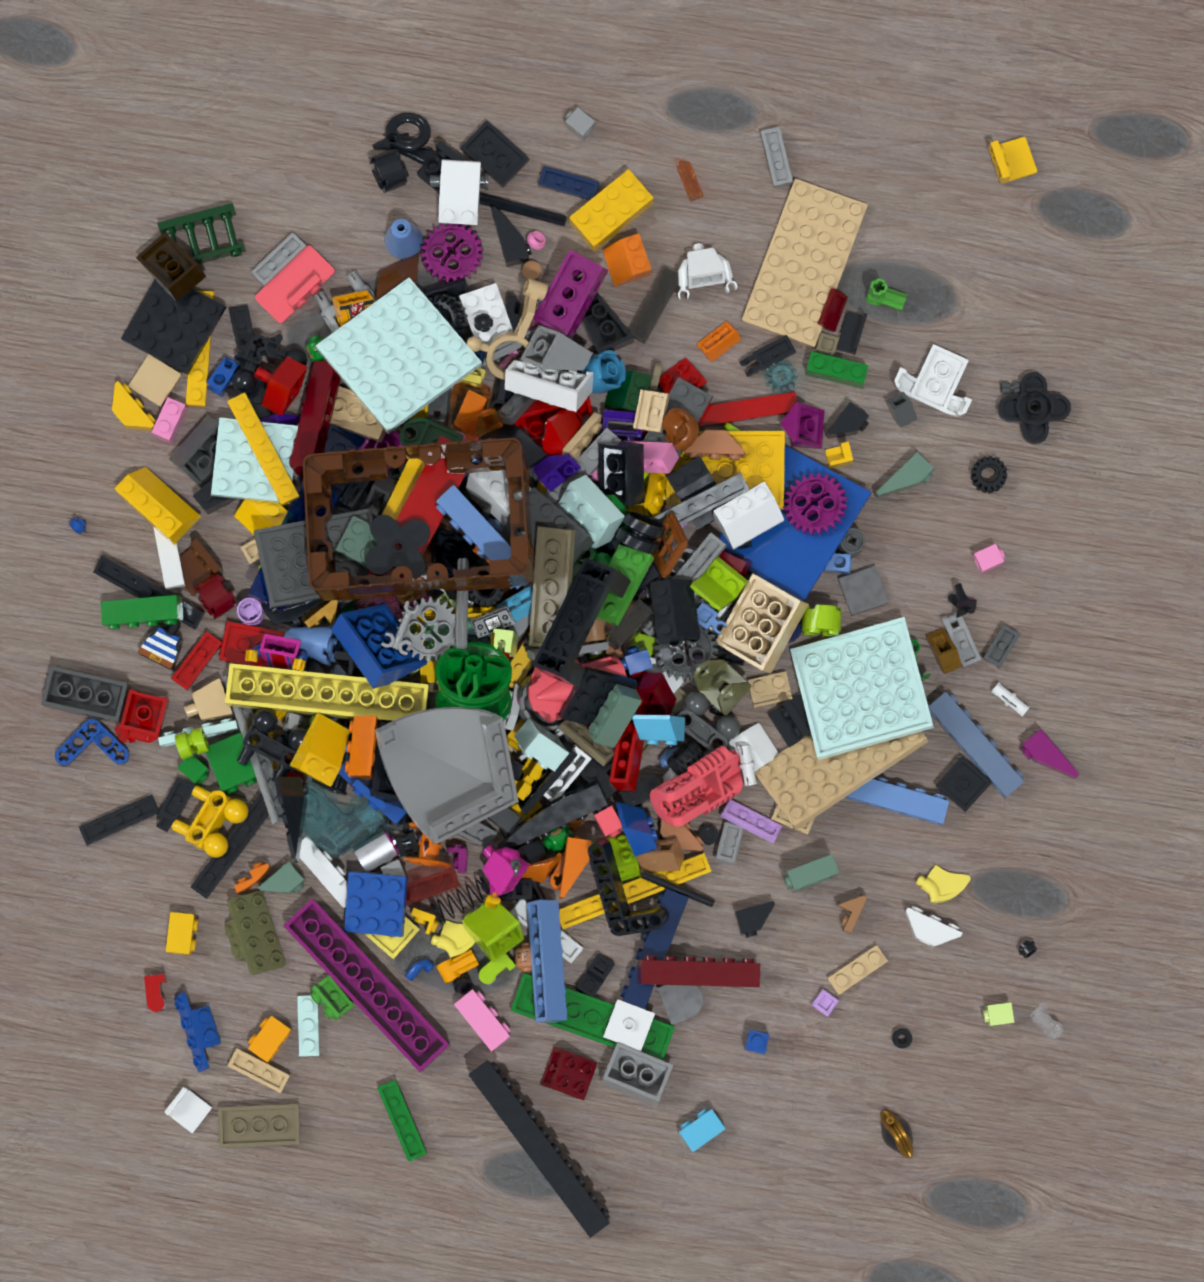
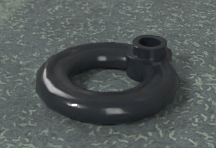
M415 113L395 115L388 121L385 127V144L390 149L397 148L403 151L420 149L428 143L431 137V127L428 121L421 115ZM405 123H411L419 128L420 134L416 139L404 140L401 139L400 134L397 132L398 127Z

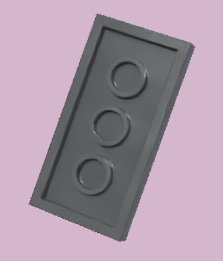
M678 377L669 393L666 414L673 408H683L693 415L699 424L713 396ZM664 428L662 433L648 431L643 442L668 443L665 439L667 432ZM676 450V452H677V454H678V456H679V458H680V456H681V454L683 453V451Z

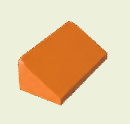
M726 321L696 345L710 362H713L737 344L741 338L737 330Z
M468 390L454 422V428L472 435L487 398Z

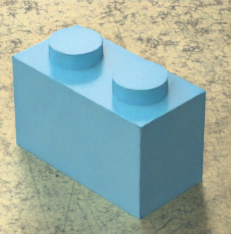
M705 1108L696 1115L698 1119L693 1123L688 1120L680 1126L682 1130L679 1134L692 1152L726 1129L712 1109L708 1111Z

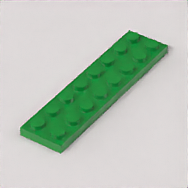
M524 973L510 1011L536 1020L533 977ZM565 988L567 1020L545 1024L615 1048L617 1042L603 1037L615 1005ZM653 1019L640 1052L663 1061L675 1026Z

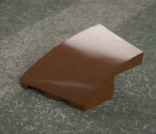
M419 253L379 271L376 301L408 278L417 286Z

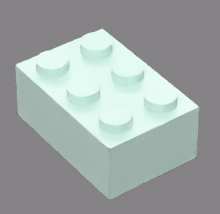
M587 475L570 482L557 505L563 513L590 535L594 542L592 545L594 549L612 540L625 517Z

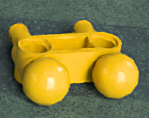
M196 785L192 791V796L204 801V805L191 826L176 819L171 829L185 836L186 842L194 845L197 849L204 850L208 856L218 858L223 856L228 850V841L224 835L218 833L225 819L235 824L243 822L248 817V806L243 800L233 799L222 791L214 790L210 792ZM220 800H223L221 805L216 806ZM203 834L201 839L196 840L198 835Z

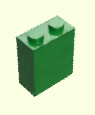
M241 732L209 745V752H206L221 791L228 793V795L239 791L238 787L243 785L249 787L257 783L251 760L247 766L237 762L244 747Z

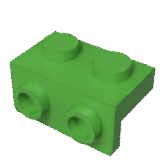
M329 975L310 990L312 993L310 996L316 1004L320 1003L324 1008V1014L335 1022L355 1006Z

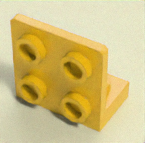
M1026 137L999 144L998 140L990 143L988 150L1000 184L1037 173Z

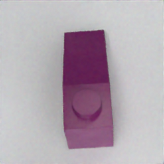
M1041 729L1022 744L1021 748L1023 750L1021 752L1028 760L1032 759L1033 762L1073 779L1080 775Z

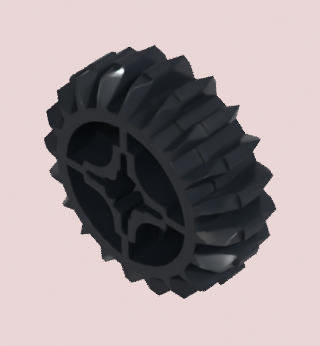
M437 294L435 297L428 298L457 334L463 338L462 334L467 332L464 326L468 325L465 322V318L468 316L463 313L466 308L460 307L462 302L456 301V297L448 294Z

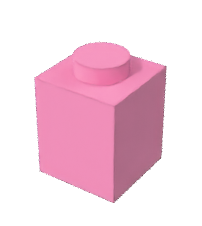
M996 544L973 555L980 574L1001 566L1005 558L1001 547L998 548Z

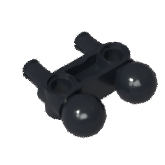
M260 709L254 714L253 724L243 739L244 747L237 762L247 766L254 752L265 756L279 764L272 778V781L275 782V777H287L290 771L295 770V768L289 766L292 760H289L286 754H296L308 730L302 727L295 728L289 733L288 740L271 732L278 723L276 714L271 709ZM257 734L260 736L261 740L255 741L252 739L251 735Z

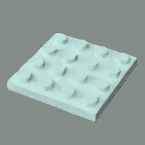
M219 417L211 496L279 503L236 419ZM261 422L288 476L293 481V469L289 466V458L293 453V442L297 436L298 426Z

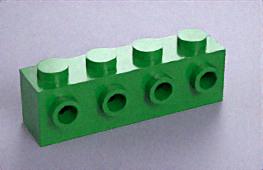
M178 595L100 602L102 626L108 627V630H119L120 626L126 625L127 628H139V624L154 627L158 626L160 622H165V625H176L177 621H183L182 597Z

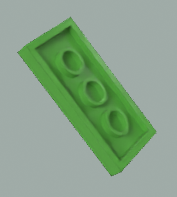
M622 545L617 547L608 566L618 570L630 579L631 582L623 598L608 594L596 618L597 620L619 626L654 560L651 554Z

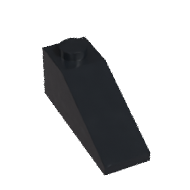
M491 207L506 267L528 262V255L532 254L530 245L528 243L525 244L524 238L496 207Z

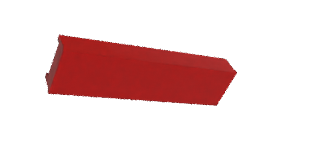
M440 436L437 444L452 441ZM441 458L434 465H425L396 520L400 527H403L412 520H422L429 526L430 538L426 544L418 549L421 556H423L443 518V515L436 509L438 505L436 500L453 485L458 489L466 474L448 473L446 458ZM396 543L394 548L399 551L402 549V546ZM393 567L385 574L376 576H390L395 568Z

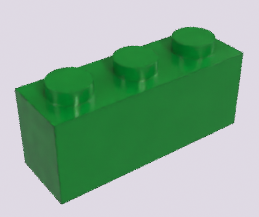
M811 351L806 375L863 389L869 365Z

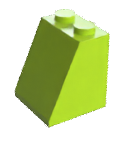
M483 902L479 909L468 913L462 920L464 929L493 963L524 940V936L518 920L500 903L498 905L495 904V908L486 907L485 902Z

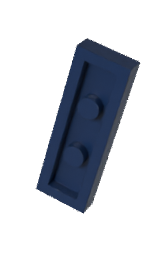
M544 166L538 186L590 201L596 196L600 182Z

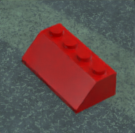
M589 396L577 412H575L582 426L593 414ZM536 399L514 424L539 445L542 444L545 436V423L547 419L564 408Z

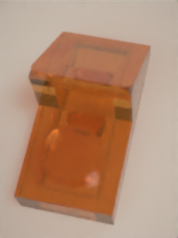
M494 407L480 410L478 415L460 422L459 425L466 439L473 440L502 427L504 424Z

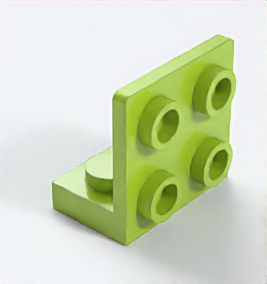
M717 557L707 572L695 580L690 587L697 595L702 596L713 608L721 611L738 598L748 580L720 557Z
M620 834L611 839L607 837L606 839L610 841L621 881L640 878L637 856H634L626 835ZM597 846V849L603 852L602 848ZM602 865L603 869L608 871L607 867Z

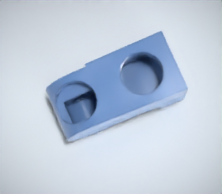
M834 553L823 572L850 575L851 555Z

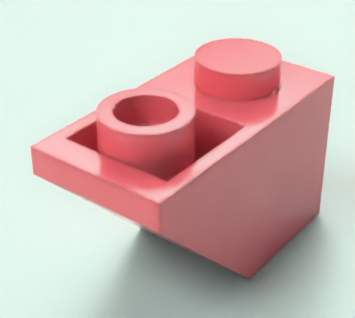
M612 806L594 815L604 838L609 836L611 839L621 833L622 824Z

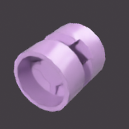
M245 598L237 606V615L244 625L258 626L264 620L265 612L258 600Z

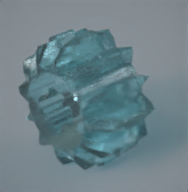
M780 361V366L773 362V368L768 367L766 371L769 374L764 376V379L769 380L766 386L770 387L773 385L771 391L775 392L776 389H779V394H782L783 389L789 393V386L795 388L796 384L793 381L798 380V376L793 375L796 373V369H790L791 363H788L786 367L783 366L784 361ZM778 374L779 376L781 374L785 375V380L779 381Z

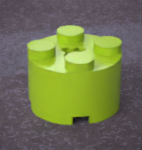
M808 605L802 616L801 631H803V635L815 636V634L822 633V637L839 635L841 632L842 608L837 609V606L815 605L814 609H809Z

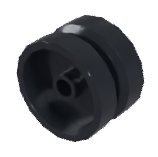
M627 510L623 519L626 526L619 528L616 538L631 548L644 553L655 554L659 546V542L655 538L663 537L666 526L647 515Z

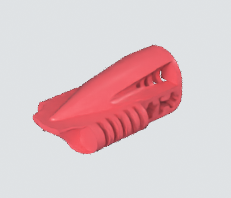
M604 656L581 663L578 662L577 658L575 660L583 668L587 666L627 677L622 662L616 656ZM534 668L530 686L527 688L528 700L532 710L537 711L548 723L561 720L559 712L574 686L551 678L537 668Z
M720 746L710 754L699 759V761L688 766L686 773L672 778L651 790L650 801L658 816L672 826H683L702 813L704 815L709 814L720 807L721 804L740 794L743 780L741 769L739 768L741 764L740 758L735 750L729 751L726 747Z

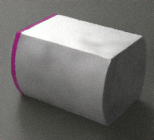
M386 830L353 848L366 873L399 854L396 849L395 839L391 835L389 836Z

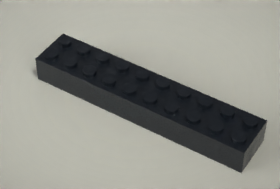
M488 1060L468 1074L591 1238L610 1223L608 1221L610 1218L609 1214L604 1208L601 1210L595 1204L598 1202L597 1198L592 1192H586L583 1188L586 1185L579 1175L577 1177L574 1176L571 1172L574 1169L567 1159L562 1160L559 1156L562 1153L555 1143L550 1144L547 1140L549 1134L543 1126L538 1128L535 1124L537 1118L531 1110L526 1112L523 1108L525 1102L519 1094L514 1096L511 1092L513 1086L506 1077L504 1079L500 1077L499 1073L501 1070L494 1061L492 1063Z

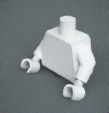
M697 243L692 247L693 251L687 253V259L682 261L678 270V286L681 288L678 292L679 300L682 292H685L687 300L689 299L690 294L686 290V286L689 289L725 283V279L727 282L724 286L726 293L730 292L729 284L733 286L734 291L737 290V283L732 281L733 274L729 261L720 254H717L714 248L704 249V245L701 243Z

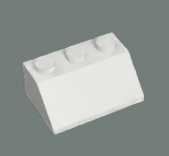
M765 482L713 511L714 520L733 550L784 521L778 504Z

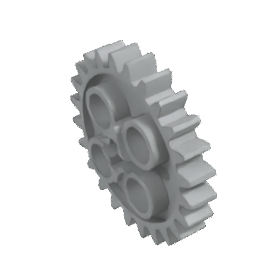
M422 597L421 604L415 600L414 608L408 605L410 610H415L417 604L420 607L419 611L413 614L404 635L405 640L412 642V645H408L406 649L407 652L411 649L413 650L412 657L418 653L420 654L419 660L427 656V661L430 662L431 656H434L435 660L438 661L439 654L442 656L451 646H456L454 642L456 639V613H451L454 609L453 606L449 609L446 608L447 601L441 605L440 598L433 602L432 597H430L429 601L426 602ZM429 609L436 613V618L432 621L427 620L424 615ZM417 616H421L429 626L432 624L435 626L433 631L443 640L442 643L432 633H425L426 627L417 619ZM418 623L421 626V632L419 634L411 633V624ZM441 624L449 626L450 631L447 635H441L438 632V627ZM426 638L434 639L435 646L432 649H427L424 646Z

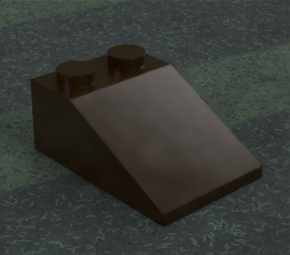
M166 232L136 257L176 302L206 277L199 264Z

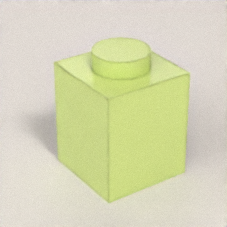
M1012 1003L986 1006V1010L983 1011L984 1022H988V1026L1014 1023Z

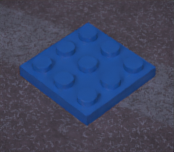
M350 871L348 873L344 932L403 937L408 877Z

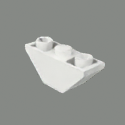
M912 906L911 909L907 908L905 911L914 938L931 947L944 944L962 936L958 926L951 923L947 926L941 923L942 919L934 915H930V917L923 915V910Z

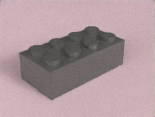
M50 666L41 705L50 709L121 724L131 686L126 682Z

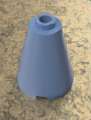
M398 219L387 229L384 242L391 255L396 258L405 259L421 250L423 235L416 224L404 219Z
M333 626L292 627L285 633V638L301 641L300 651H305L309 657L328 666H331L330 663L336 662L334 652H340L341 643H338V638L331 630Z

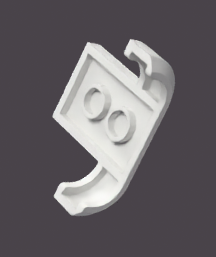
M934 344L918 378L911 376L906 369L900 367L894 380L897 390L901 393L904 392L908 397L951 416L959 417L966 414L972 399L967 397L960 398L953 395L969 360Z

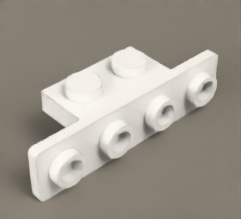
M305 837L301 843L300 859L339 904L346 908L348 882L343 878L346 874L339 866L334 867L330 863L333 859L326 851L321 852L309 837Z

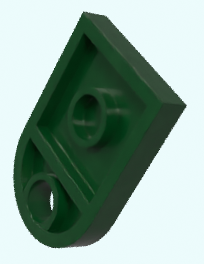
M414 418L406 422L400 431V444L402 447L426 445L429 443L437 444L440 436L452 442H461L464 435L428 419ZM414 429L416 436L413 439L406 438V430Z

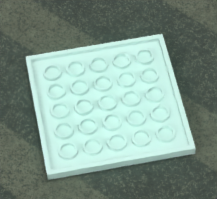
M410 278L406 279L316 345V349L388 434L482 365L480 359Z
M905 617L790 649L818 760L934 728Z

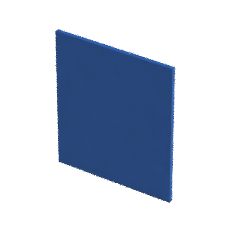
M785 445L784 499H789L786 492H792L790 485L796 487L795 480L797 479L802 482L803 475L809 479L810 473L813 474L814 478L817 477L818 473L821 474L822 478L828 474L829 481L835 478L836 484L840 483L842 486L840 490L844 489L846 492L844 497H847L848 501L843 504H846L848 509L842 510L846 517H839L842 523L836 522L835 530L829 527V534L822 530L821 536H819L817 531H815L813 536L810 535L809 531L804 535L802 528L796 531V525H790L791 519H787L785 516L789 512L780 510L784 521L753 538L752 547L733 550L722 532L718 539L727 545L726 550L752 562L749 572L805 601L872 493L870 490L857 485ZM816 488L813 494L821 493L822 488ZM801 500L797 506L802 507L807 501ZM827 503L825 505V508H832L834 506V503ZM812 515L809 520H817L818 515Z

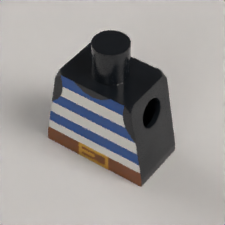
M179 624L168 625L166 630L156 627L138 650V653L174 671L183 645V640L176 636L181 626Z

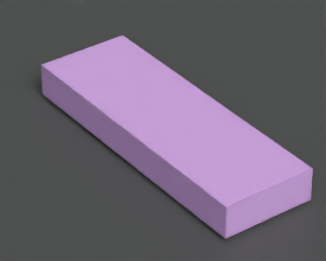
M732 799L727 802L720 816L773 844L783 826Z

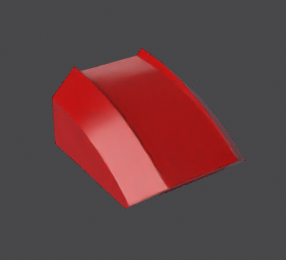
M129 689L119 730L126 738L147 743L157 740L170 699Z

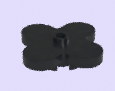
M1036 372L1028 373L1022 378L1020 382V395L1006 396L998 405L1000 418L1009 423H1021L1022 437L1027 443L1032 445L1041 444L1046 440L1049 433V422L1063 421L1071 411L1070 401L1063 395L1049 394L1047 392L1046 379ZM1035 406L1037 412L1032 411L1030 407Z
M389 515L375 517L370 525V532L378 545L370 550L366 556L365 564L367 569L373 574L382 575L393 567L406 566L412 571L413 579L422 576L426 565L418 549L426 544L430 538L429 526L422 520H412L403 527H400ZM396 543L401 544L402 549L397 551L395 550L394 545Z

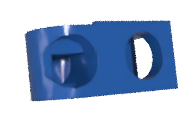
M225 357L207 381V389L223 397L226 389L232 382L233 375L239 370L240 364Z

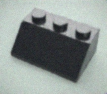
M632 442L598 443L599 489L604 495H615L624 506L644 503V444Z
M668 579L650 582L657 641L662 645L701 638L695 592L690 587L693 580Z

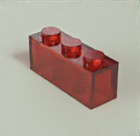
M452 867L408 883L406 907L461 888L454 868Z

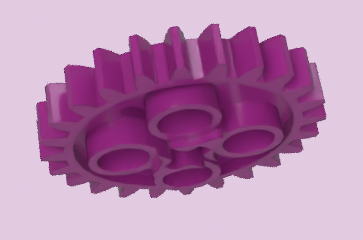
M440 223L439 230L433 227L434 234L427 232L429 239H423V243L426 246H421V250L425 253L420 255L421 258L426 259L422 262L423 266L429 265L426 268V272L433 271L432 278L438 275L439 282L445 278L446 283H449L450 279L455 281L465 276L471 279L470 272L477 273L475 266L481 267V263L478 260H482L483 255L479 253L484 250L483 247H478L482 244L481 240H476L478 234L471 235L472 228L465 230L466 224L459 227L458 224L451 226V223H447V227H444ZM448 236L456 238L453 243L445 241ZM460 240H464L463 243L457 246ZM463 248L471 250L468 255L461 254ZM450 250L451 252H453V251L455 250L456 255L451 254V255L449 256V252H448V251ZM436 251L444 253L441 258H436L433 254ZM447 259L444 266H441V263H443ZM455 262L459 266L457 269L451 270L448 268L449 264Z
M810 473L809 479L803 475V481L800 482L796 479L797 486L790 485L792 492H786L789 499H784V503L788 505L784 507V511L789 513L785 516L787 519H791L789 522L791 526L796 525V531L802 528L804 535L809 531L810 535L813 536L815 531H817L819 536H821L822 530L829 534V527L835 530V523H842L839 517H846L842 511L848 509L847 505L843 504L848 501L847 497H844L846 492L844 489L840 490L842 486L840 483L836 484L835 478L829 481L828 474L822 478L821 474L818 473L817 477L814 478L813 474ZM816 488H822L819 494H813V491ZM801 500H806V501H807L804 506H802V507L797 506L798 503H799V501H801ZM827 503H834V506L832 508H825V505ZM812 515H818L817 520H809Z

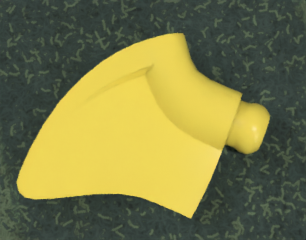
M935 865L927 878L922 875L919 876L916 884L929 894L930 903L937 904L949 901L959 895L971 878L969 875L949 873Z
M447 920L440 936L433 935L431 940L432 945L447 951L450 959H454L469 951L476 943L464 929L463 924H456Z

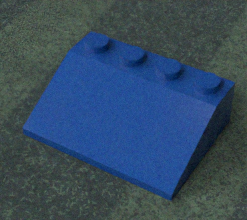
M386 603L341 613L331 629L372 688L389 685L428 663L424 657L422 660H419L420 654L418 653L412 657V649L408 651V655H403L395 648H386L381 645L382 642L387 644L391 642V638L385 635L386 632L392 633L395 637L398 631L397 627L400 626L399 621ZM403 645L402 649L406 651L408 645Z

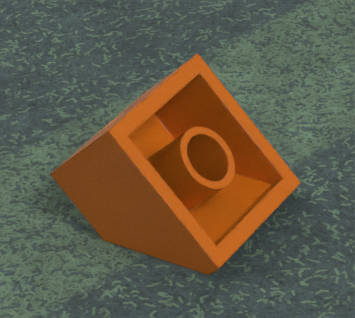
M639 233L620 239L602 250L614 287L652 274V269Z

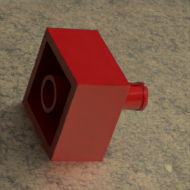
M288 356L274 373L259 366L254 377L268 384L262 406L282 416L299 395L308 367Z

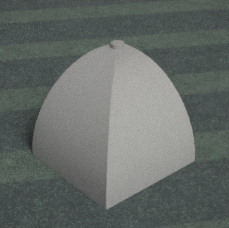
M442 707L409 714L375 730L381 759L398 799L417 827L435 844L519 802L504 722L501 716L477 708Z

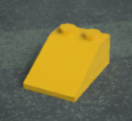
M317 712L289 766L331 787L341 768L350 734L349 730Z

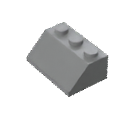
M617 1042L601 1084L657 1107L673 1065Z

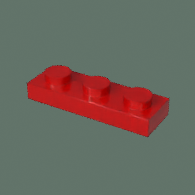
M206 631L171 679L188 691L220 649L222 642Z

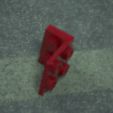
M554 1047L540 1085L584 1100L597 1063Z

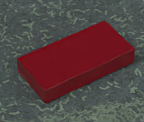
M831 288L818 325L830 332H835L848 296L837 289Z

